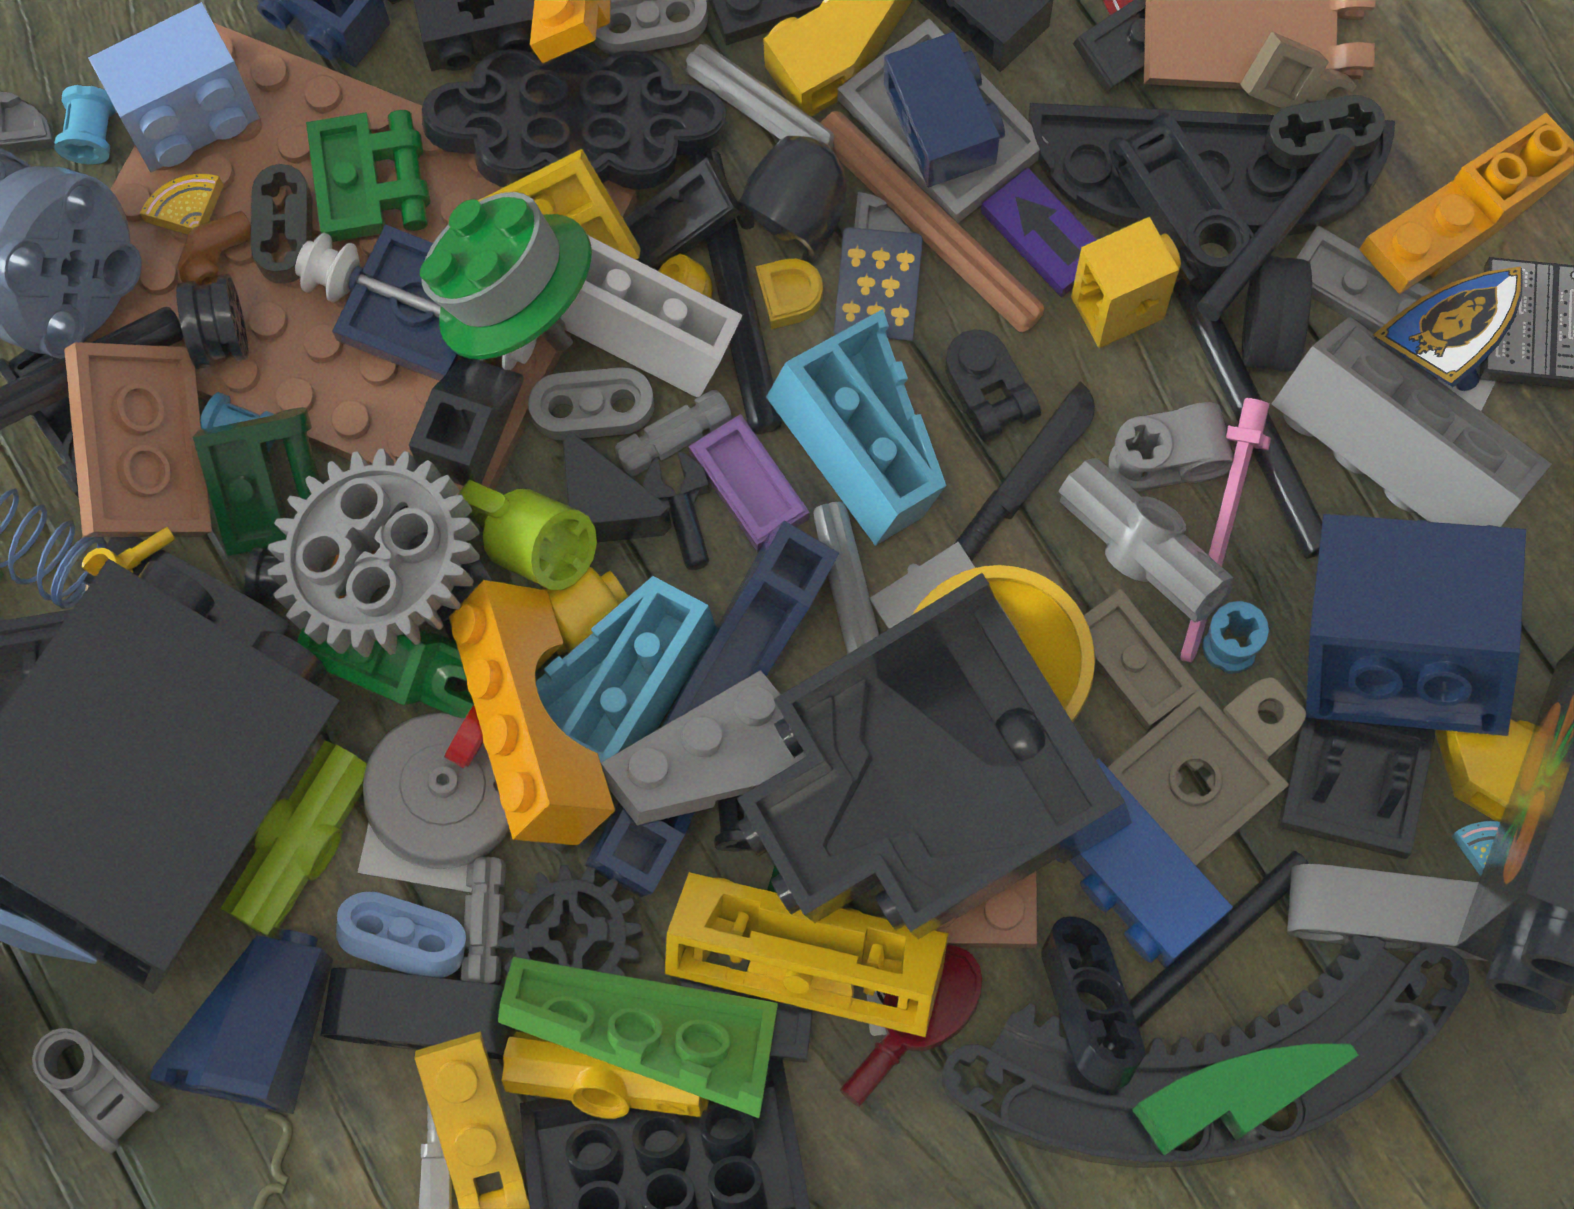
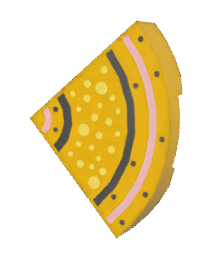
M191 174L176 178L158 188L148 198L140 211V215L146 223L188 235L193 228L209 222L224 185L219 176L212 174Z

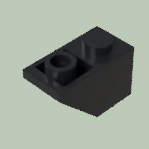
M462 357L432 388L409 443L412 455L419 466L429 460L441 473L440 477L448 475L454 483L462 486L468 480L482 484L524 381L523 375L477 359Z

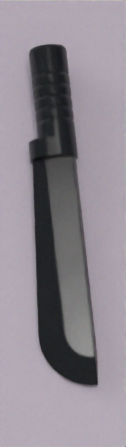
M1081 381L1067 395L997 490L992 492L976 516H974L967 528L956 540L955 543L959 542L971 562L1004 518L1012 519L1020 505L1091 424L1095 412L1094 400L1088 388Z

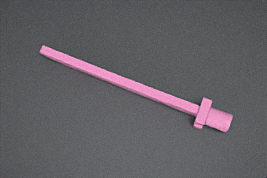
M1245 398L1238 427L1228 426L1226 439L1232 440L1237 446L1209 551V556L1221 567L1253 448L1269 450L1271 438L1263 434L1269 403L1262 400ZM1207 618L1198 622L1190 620L1180 656L1182 661L1192 662L1195 658Z

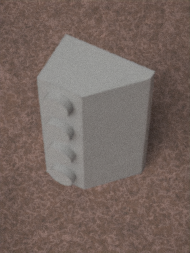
M1351 316L1310 348L1272 402V405L1284 413L1283 417L1290 427L1303 435L1315 436L1334 451L1335 458L1342 466L1354 473L1366 474L1384 488L1387 498L1393 504L1405 511L1417 512L1430 522L1502 527L1552 465L1422 368L1375 340L1373 337L1374 333Z

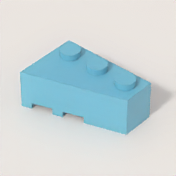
M883 309L787 361L766 396L875 546L923 518L946 487L921 414L915 415L904 384L908 377L902 361L896 362L888 341L886 331L889 324Z
M652 576L592 627V634L563 659L558 656L544 668L545 674L536 681V687L540 700L549 716L571 739L598 753L600 763L655 732L692 673L717 628L709 605Z

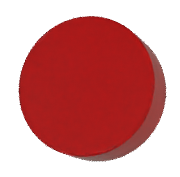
M474 705L444 755L445 759L463 769L465 766H470L484 743Z

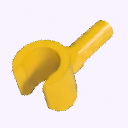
M165 527L132 549L129 548L119 555L106 548H96L85 556L82 568L93 576H97L107 560L110 559L133 573V568L141 564V561L176 539L169 528Z

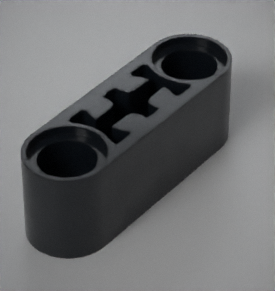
M338 967L331 969L320 1036L351 1043L419 1050L481 1031L489 1059H503L508 1038L514 1036L516 1029L498 1023L500 1001L505 986Z

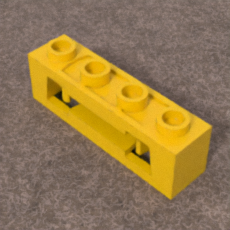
M689 872L667 931L665 974L925 1037L942 977L949 933L933 930L918 939L909 931L906 925L895 931L888 919L864 914L852 908H839L814 923L804 916L801 910L791 915L775 892L737 884L725 878H712ZM712 951L729 955L730 962L740 963L742 958L750 960L747 972L709 963L706 960ZM854 985L864 987L863 992L870 996H874L875 991L898 996L897 1008L853 998Z

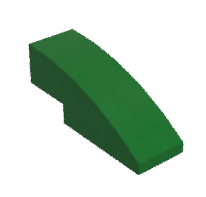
M1303 1044L1265 1049L1220 1061L1182 1077L1139 1102L1132 1110L1164 1156L1218 1118H1221L1235 1140H1238L1359 1055L1351 1044Z

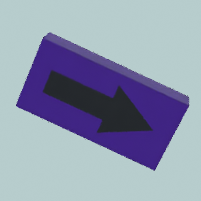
M1026 168L984 201L981 213L1062 298L1073 289L1081 247L1097 239L1029 168Z

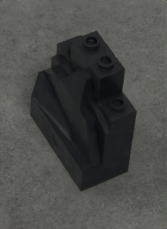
M983 573L776 697L774 701L784 717L775 722L774 726L794 758L804 752L806 757L737 798L747 817L738 821V825L758 857L766 852L769 853L780 872L778 876L771 879L772 885L791 915L801 910L804 916L816 923L882 883L885 890L875 895V898L895 931L906 925L909 931L918 939L953 918L961 917L1053 860L1060 858L1064 864L1132 823L1124 799L1119 791L1114 790L1000 607Z

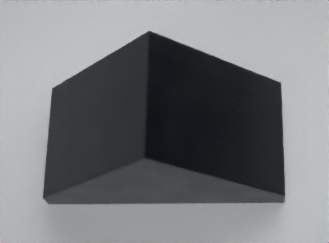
M573 432L568 434L563 440L568 505L589 516L596 530L597 543L664 536L672 527L669 507Z

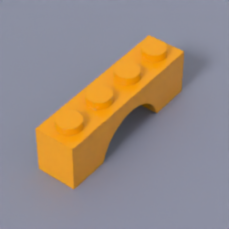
M483 580L461 603V607L449 616L512 839L579 845L615 811L598 753L580 745L556 725L544 708L537 691L535 672L563 644L548 592L543 589Z

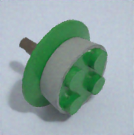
M505 192L487 197L481 201L470 199L462 202L451 213L448 225L432 244L420 268V277L422 278V286L425 293L441 306L439 328L443 340L455 353L469 359H489L508 354L527 345L540 335L556 351L566 350L572 345L573 341L564 332L565 323L560 317L576 299L587 278L592 258L591 242L586 231L574 219L558 214L543 215L535 201L523 193Z

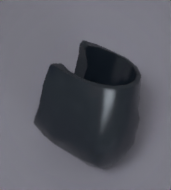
M808 136L784 137L764 156L747 180L743 195L738 201L743 211L736 217L741 228L745 230L754 228L755 218L767 231L782 241L798 239L806 247L802 254V260L811 264L824 253L841 218L847 190L843 166L834 151L820 140Z

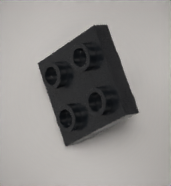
M1306 701L1305 704L1303 705V708L1305 709V712H1306V704H1307V701ZM1305 717L1297 733L1287 780L1289 786L1285 790L1277 828L1407 859L1412 853L1436 730Z

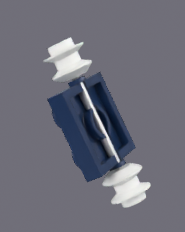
M385 224L364 268L360 267L355 244L347 243L338 252L332 249V238L329 234L322 233L314 242L309 240L303 245L296 260L295 273L301 277L300 284L304 292L310 293L319 284L326 287L327 300L334 303L351 291L332 330L336 341L438 381L463 357L455 353L443 340L439 328L441 306L427 296L422 286L420 268L433 244L432 242ZM537 338L513 352L502 355L503 369L511 370L517 362L525 364L534 350Z

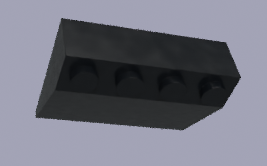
M769 1058L759 1118L709 1100L707 1110L703 1111L701 1117L629 1108V1112L625 1116L616 1119L591 1116L579 1110L571 1100L545 1098L520 1103L530 1209H810L783 1060Z

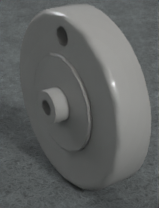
M445 712L429 713L411 718L388 732L373 750L365 769L363 782L366 816L378 839L386 848L403 860L418 866L435 869L456 868L471 864L475 858L485 857L491 853L510 832L484 743L470 766H465L464 769L444 758L449 745L465 719L454 717Z

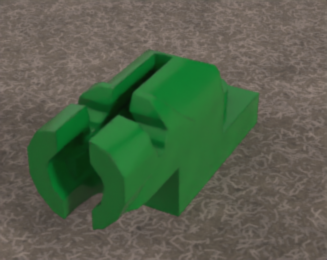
M305 628L301 629L297 643L313 653L323 663L327 672L405 706L422 702L459 718H466L474 705L469 690L461 692L454 690L457 678L466 681L467 678L457 643L450 638L419 628L421 643L415 645L403 633L397 636L395 654L390 655L375 640L369 657H363L353 648L352 642L343 654H339L327 643V639L319 645L304 632Z

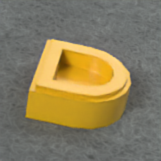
M795 258L755 266L757 281L771 329L800 323L811 318L819 310L823 300V282L818 270L809 262Z

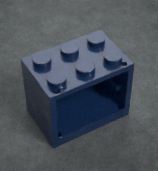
M1323 514L1310 629L1306 718L1508 736L1520 656L1526 529L1492 525L1439 523L1426 520L1373 518L1359 515Z

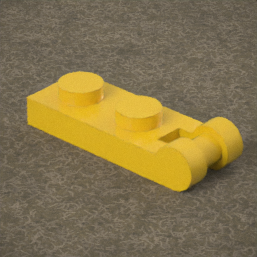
M481 1031L416 1050L415 1062L457 1196L459 1209H530L527 1183ZM499 1171L503 1188L480 1194L476 1178Z

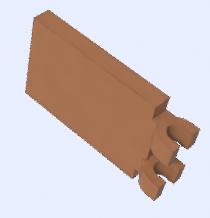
M1146 0L1144 84L1243 89L1240 83L1271 31L1319 51L1329 61L1325 69L1337 70L1348 75L1350 79H1360L1363 77V70H1372L1375 67V43L1353 42L1337 45V18L1361 20L1364 18V10L1372 11L1375 8L1376 0Z

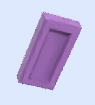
M741 414L689 446V454L704 467L707 480L757 552L760 551L767 536L784 520L798 527L810 519V512Z

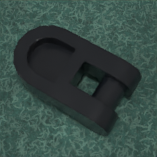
M973 329L962 332L953 339L947 349L946 374L975 431L983 442L1001 435L1002 427L1019 420L1022 424H1025L1041 416V409L1034 392L1024 382L1008 350L996 335L985 330ZM1001 388L1006 397L1005 399L992 405L986 401L984 395Z

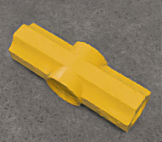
M516 1031L513 1037L508 1038L503 1055L502 1083L505 1092L571 1100L574 1106L582 1112L599 1118H620L629 1112V1108L701 1117L703 1111L707 1110L709 1103L708 1099L525 1032Z

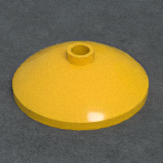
M1004 565L983 566L950 577L934 588L921 601L913 614L983 573L990 584L996 600L1018 631L1023 644L1071 721H1075L1082 711L1092 688L1095 672V651L1091 632L1083 613L1074 600L1060 586L1050 579L1024 568Z

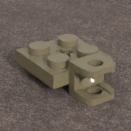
M1264 678L1255 682L1229 703L1223 712L1200 688L1107 768L1197 867L1288 788L1289 784L1274 769L1270 762L1293 741L1305 720L1306 712L1275 678ZM1266 712L1271 714L1275 718L1276 723H1265L1261 720L1258 713ZM1187 765L1194 772L1202 767L1206 768L1211 774L1205 783L1210 792L1202 797L1196 792H1192L1189 795L1183 793L1179 788L1183 781L1181 774L1178 772L1180 768Z

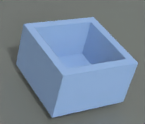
M202 2L88 57L150 173L163 166L172 167L187 160L193 151L218 139L224 140L235 137L248 124L260 119L237 66Z

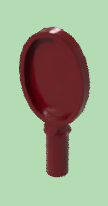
M947 945L942 977L926 1036L922 1037L885 1028L887 1032L885 1037L880 1042L875 1043L873 1051L840 1088V1092L850 1102L860 1107L895 1065L900 1064V1058L907 1050L926 1051L939 1047L956 1036L966 1026L976 1011L982 992L981 969L970 952L954 945ZM886 993L883 1005L897 1008L898 996Z

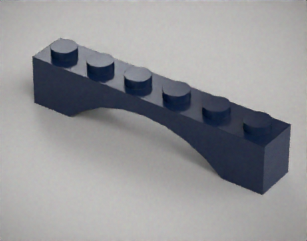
M785 520L767 536L661 728L760 670L767 676L793 632L809 610L839 552ZM618 803L584 866L595 868L598 874L609 880L614 878L621 887L640 898L652 894L684 838L694 812L637 825L623 806Z

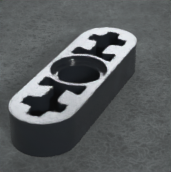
M1063 917L1054 924L1042 947L1041 957L1076 1065L1081 1074L1097 1086L1106 1089L1123 1088L1130 1083L1145 1056V1046L1105 934L1092 922L1079 917ZM1086 992L1096 996L1105 1004L1107 1009L1098 1010L1088 1006L1079 998L1077 993Z

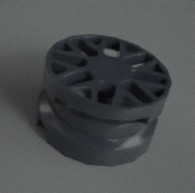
M230 274L219 275L217 282L201 286L196 281L177 284L176 297L180 324L187 351L194 367L201 369L214 366L216 359L228 357L229 352L236 361L247 360L249 349L246 326L238 293Z

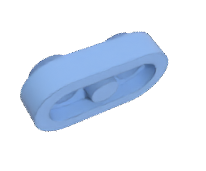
M379 892L354 894L340 905L337 912V941L341 948L352 956L410 975L434 978L447 977L458 970L462 964L466 941L465 931L462 925L448 914Z

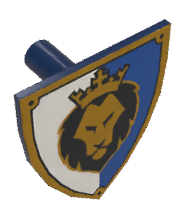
M1520 266L1488 271L1452 282L1418 299L1375 332L1373 337L1378 342L1451 387L1456 386L1460 391L1471 390L1480 381L1476 368L1499 346L1515 320L1522 299L1523 270Z

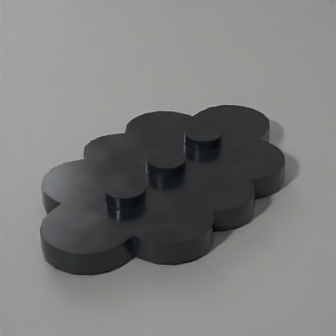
M577 48L542 63L538 56L528 51L508 49L496 51L485 56L476 66L474 82L446 83L433 89L423 102L422 127L425 136L433 145L447 152L474 154L477 170L486 180L500 187H506L583 149L602 184L610 180L622 187L640 190L654 188L666 182L675 171L677 155L703 154L715 148L723 139L727 112L723 101L714 92L696 85L673 84V77L669 67L661 59L646 52L633 50L617 52L603 59L587 49Z

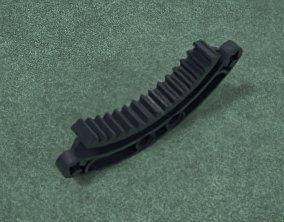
M1354 935L1339 950L1342 955H1339L1325 968L1326 974L1322 973L1307 987L1308 991L1302 990L1288 1002L1289 1008L1284 1004L1278 1006L1267 1016L1268 1022L1262 1016H1259L1245 1027V1033L1237 1025L1233 1026L1222 1035L1221 1043L1212 1032L1206 1033L1197 1042L1196 1051L1187 1037H1180L1172 1046L1170 1055L1162 1039L1154 1038L1147 1046L1145 1056L1132 1080L1127 1086L1120 1089L1102 1088L1086 1079L1076 1065L1068 1038L1060 1036L1059 1017L1053 1015L1041 1027H1038L1034 1024L1036 1006L1030 1003L1015 1014L1013 1012L991 1049L979 1044L964 1045L955 1049L947 1058L943 1068L942 1086L946 1095L956 1105L983 1119L985 1126L1040 1150L1087 1162L1134 1168L1185 1167L1233 1160L1280 1146L1314 1131L1375 1094L1405 1069L1441 1030L1467 991L1470 982L1469 969L1460 955L1444 946L1428 947L1413 956L1408 963H1405L1384 950L1383 947L1386 942L1376 936L1368 938ZM1437 963H1440L1447 968L1444 980L1452 985L1451 990L1441 988L1427 1002L1424 1009L1428 1011L1440 1010L1434 1021L1420 1006L1412 1003H1397L1395 1001L1403 990H1405L1411 1001L1418 998L1428 979L1420 972V968L1430 969ZM1303 1044H1351L1359 1055L1285 1106L1289 1119L1284 1131L1269 1130L1261 1123L1238 1140H1235L1221 1118H1218L1197 1133L1196 1144L1192 1150L1184 1152L1174 1149L1164 1156L1132 1110L1139 1102L1182 1077L1220 1061L1265 1049ZM976 1059L982 1061L987 1066L984 1071V1078L999 1089L1004 1081L1003 1074L1012 1077L1010 1082L1016 1084V1086L1003 1098L997 1116L983 1107L993 1101V1095L980 1087L972 1089L970 1094H966L958 1088L962 1077L958 1072L954 1071V1068L959 1063L970 1067Z

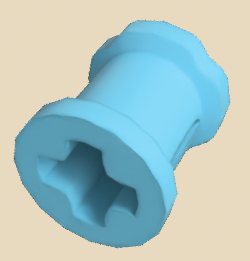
M80 85L67 87L62 92L61 99L66 109L63 133H59L55 138V151L61 157L76 163L100 164L107 161L110 155V145L106 141L108 119L116 113L112 101L106 90L98 87Z

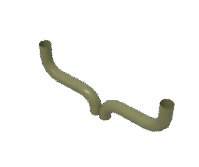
M269 1109L264 1119L279 1124L283 1131L271 1163L272 1175L279 1183H272L264 1187L257 1196L253 1209H263L271 1194H283L290 1176L282 1172L281 1163L292 1137V1126L287 1117Z

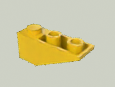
M823 0L818 8L800 18L790 17L781 21L770 31L768 36L763 38L765 68L786 99L809 116H813L838 102V88L874 61L912 0Z

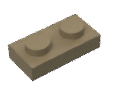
M1122 589L1084 615L1093 640L1095 667L1146 731H1149L1200 689L1199 685Z

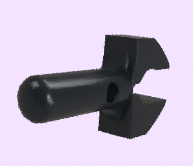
M678 452L685 480L680 487L681 493L676 494L672 487L664 484L658 458H655L646 473L643 486L669 507L685 567L688 570L702 569L708 565L709 557L694 504L698 496L710 493L704 467L690 456Z

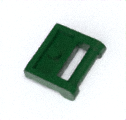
M292 408L272 416L198 430L192 437L227 556L251 552L255 547L268 548L269 544L286 540L287 538L274 524L276 519L287 518L266 445L267 441L283 440L298 497L307 500L312 494L305 480L308 476L320 482L307 431L312 428L307 408Z

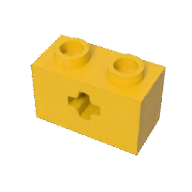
M1150 217L1081 247L1071 299L1098 348L1165 318L1179 268L1181 267V260L1173 240L1166 233L1160 235Z

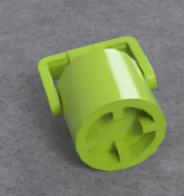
M468 480L458 493L471 506L472 511L469 515L484 529V550L495 564L549 590H563L570 587L587 572L594 559L597 539L592 521L589 516L581 511L530 489H516L503 495L472 480Z

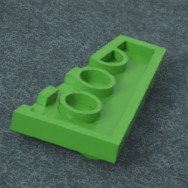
M513 957L500 1001L498 1023L759 1118L778 1003Z

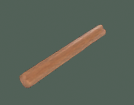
M833 111L820 122L835 135L832 150L837 158L877 197L884 200L887 206L896 212L915 233L920 234L923 241L1017 331L1024 333L1037 324L1043 316V304L842 112Z

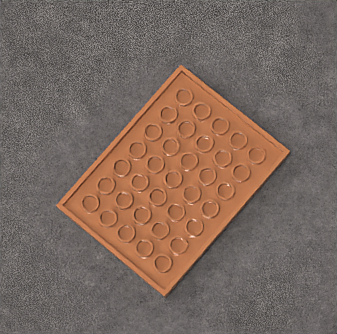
M213 23L237 66L260 119L248 124L235 137L224 140L218 139L193 151L191 156L184 162L172 167L163 166L151 173L136 145L134 146L110 190L116 195L125 212L130 232V242L138 249L142 260L141 273L134 288L126 295L121 296L117 306L105 323L93 336L83 343H91L162 307H170L179 319L176 288L177 284L182 283L178 274L177 264L188 235L146 223L140 215V211L148 198L158 188L171 180L191 174L219 176L224 186L209 222L238 211H243L251 225V196L255 178L262 170L276 164L291 165L301 172L311 191L313 200L312 241L314 242L321 235L306 122L367 112L373 134L390 131L388 123L389 113L396 110L410 111L412 113L414 130L419 131L422 138L423 155L418 159L421 179L425 180L429 185L431 202L426 207L428 226L418 231L405 230L403 228L402 214L398 209L383 211L384 221L388 226L432 243L448 225L449 217L458 205L470 199L479 200L504 187L486 180L477 170L474 154L447 152L433 145L425 136L422 127V105ZM389 159L376 161L379 183L397 181L394 161ZM607 180L603 185L624 219L632 213L637 203L636 191ZM286 185L279 187L278 196L272 197L279 214H285V199L288 195L292 194L290 187ZM279 233L278 250L271 253L276 263L284 262L286 252L292 251L285 233ZM380 234L332 242V249L339 252L347 243L355 244L360 267L364 268ZM251 240L223 250L217 265L219 268L217 275L230 274L234 282L246 326L249 355L247 360L236 361L229 352L228 357L216 359L214 366L201 369L195 368L198 397L209 401L215 393L220 392L230 396L231 404L259 415L265 411L276 414L292 408H307L312 428L307 431L310 444L350 461L352 453L358 451L368 465H372L378 449L383 448L394 460V464L404 451L412 455L409 443L431 390L439 381L336 341L332 330L351 291L338 301L332 303L327 300L326 287L319 284L312 292L307 293L301 289V278L286 284L270 281L263 276L253 259ZM564 330V332L570 337L572 333ZM542 335L537 337L534 350L525 364L517 362L510 370L522 374L524 381L481 484L492 490H495L531 417L528 406L531 390L538 381L553 373L563 352L556 351ZM184 337L181 341L168 347H186ZM502 356L483 361L503 368ZM454 483L460 492L464 486Z

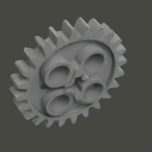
M384 448L378 449L372 465H368L358 451L353 452L350 470L345 472L333 461L329 462L328 474L330 480L322 484L317 479L308 476L305 480L312 493L308 499L305 500L296 496H289L287 499L290 505L297 511L294 519L281 518L276 519L274 523L287 536L286 540L277 541L268 546V550L278 560L283 561L268 569V575L282 586L274 593V596L286 609H290L286 616L299 629L305 628L304 632L319 645L327 639V643L339 654H343L352 642L353 648L361 656L369 657L375 640L390 655L395 654L397 636L403 633L417 645L421 643L418 625L426 621L432 627L440 630L443 624L436 611L441 605L452 609H459L461 604L451 593L453 587L472 586L474 582L468 573L461 568V564L475 562L479 560L480 556L473 546L466 542L479 535L478 528L470 518H465L471 513L472 508L462 495H457L459 489L448 475L440 477L441 473L429 460L419 466L412 455L406 451L400 455L394 464V460ZM377 503L375 510L369 516L358 519L361 511L367 505ZM428 532L425 541L420 546L407 550L410 541L416 535ZM373 550L377 551L374 555L371 554ZM339 555L336 564L331 569L321 572L323 564L330 557ZM390 585L387 594L380 601L370 603L373 593L378 588ZM347 594L344 598L339 599V596Z

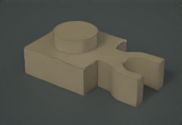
M1272 31L1240 83L1248 95L1282 109L1291 105L1303 104L1306 99L1310 100V102L1326 100L1327 94L1334 88L1341 87L1349 92H1353L1357 86L1348 75L1337 70L1325 69L1329 61L1319 51Z

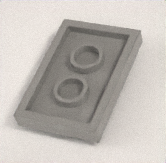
M927 19L838 88V101L913 181L959 223L1017 175L1038 161L1039 150L1048 142L981 73L982 85L978 88L985 104L993 102L997 106L1005 129V137L999 139L997 162L995 165L929 188L927 187L883 85L885 55L945 35L930 19Z

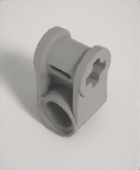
M1212 402L1196 403L1174 411L1137 416L1127 420L1120 427L1116 436L1115 446L1112 448L1108 458V468L1134 491H1145L1184 482H1205L1229 473L1234 455L1230 441L1226 439L1227 430L1220 405Z
M61 1028L52 1030L43 1036L35 1046L32 1063L33 1070L38 1079L70 1111L71 1117L78 1126L109 1154H112L119 1147L117 1139L146 1111L154 1113L161 1106L156 1096L129 1069L119 1063L100 1042L91 1036L77 1030ZM79 1044L84 1052L83 1067L72 1078L62 1079L57 1069L58 1057L65 1048L70 1045Z

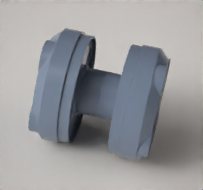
M0 148V338L12 345L32 352L47 354L60 359L65 358L64 349L75 342H85L93 336L112 314L121 296L126 295L134 288L141 273L142 260L140 253L130 242L128 222L121 203L103 182L66 168L31 167L22 159Z

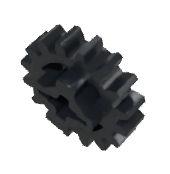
M561 865L559 881L550 883L545 875L538 872L534 874L535 883L538 888L535 893L530 895L519 888L513 893L522 907L519 913L502 912L501 920L505 925L513 929L514 932L513 935L498 939V946L503 952L516 953L517 958L532 960L530 956H537L538 959L550 957L558 965L588 970V966L600 952L611 951L610 956L597 972L625 976L622 969H620L623 963H640V953L628 946V941L643 937V928L641 924L625 922V919L632 916L637 910L632 898L616 903L615 899L621 889L619 882L613 878L601 888L598 887L597 872L593 867L588 866L581 880H574L568 865ZM581 897L597 902L609 913L612 919L606 920L605 917H591L583 910ZM554 901V909L541 924H532L537 914L546 905ZM569 912L581 934L587 935V937L577 939L576 950L573 951L574 963L571 961L562 943L555 940L566 936V926L569 925ZM512 959L504 966L507 973H509Z

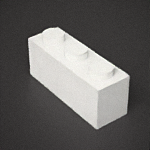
M588 235L592 248L590 269L576 299L560 317L565 323V330L697 398L700 397L718 367L742 314Z

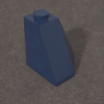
M279 929L277 939L256 935L155 1063L150 1080L166 1088L294 1114L333 958L322 948L316 947L318 938L287 929Z

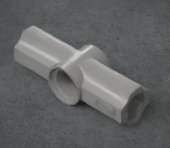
M1098 458L1085 460L1079 468L1068 475L1058 491L1061 493L1060 503L1107 544L1105 555L1114 568L1134 580L1150 582L1194 622L1206 619L1217 607L1223 604L1233 589L1231 583L1234 577L1183 534L1186 530V524L1176 510L1158 499L1148 496L1141 497Z

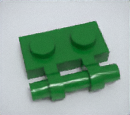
M396 110L389 113L388 123L390 131L373 134L367 112L306 122L321 234H329L332 242L381 234L385 226L383 211L398 209L401 211L403 228L405 230L418 231L428 226L426 207L431 202L429 185L425 180L421 179L418 159L423 155L422 138L419 131L414 130L412 113L410 111ZM388 159L394 161L397 181L379 183L376 161Z

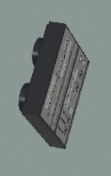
M1489 257L1484 265V272L1521 266L1523 270L1522 299L1513 324L1499 346L1480 364V380L1574 389V265Z

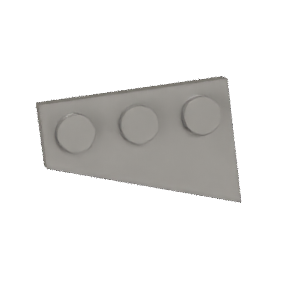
M760 670L601 762V766L609 790L634 822L640 825L713 808L717 800L749 792L805 758L806 754L804 752L794 758L775 728L774 723L784 717L774 701L781 694Z

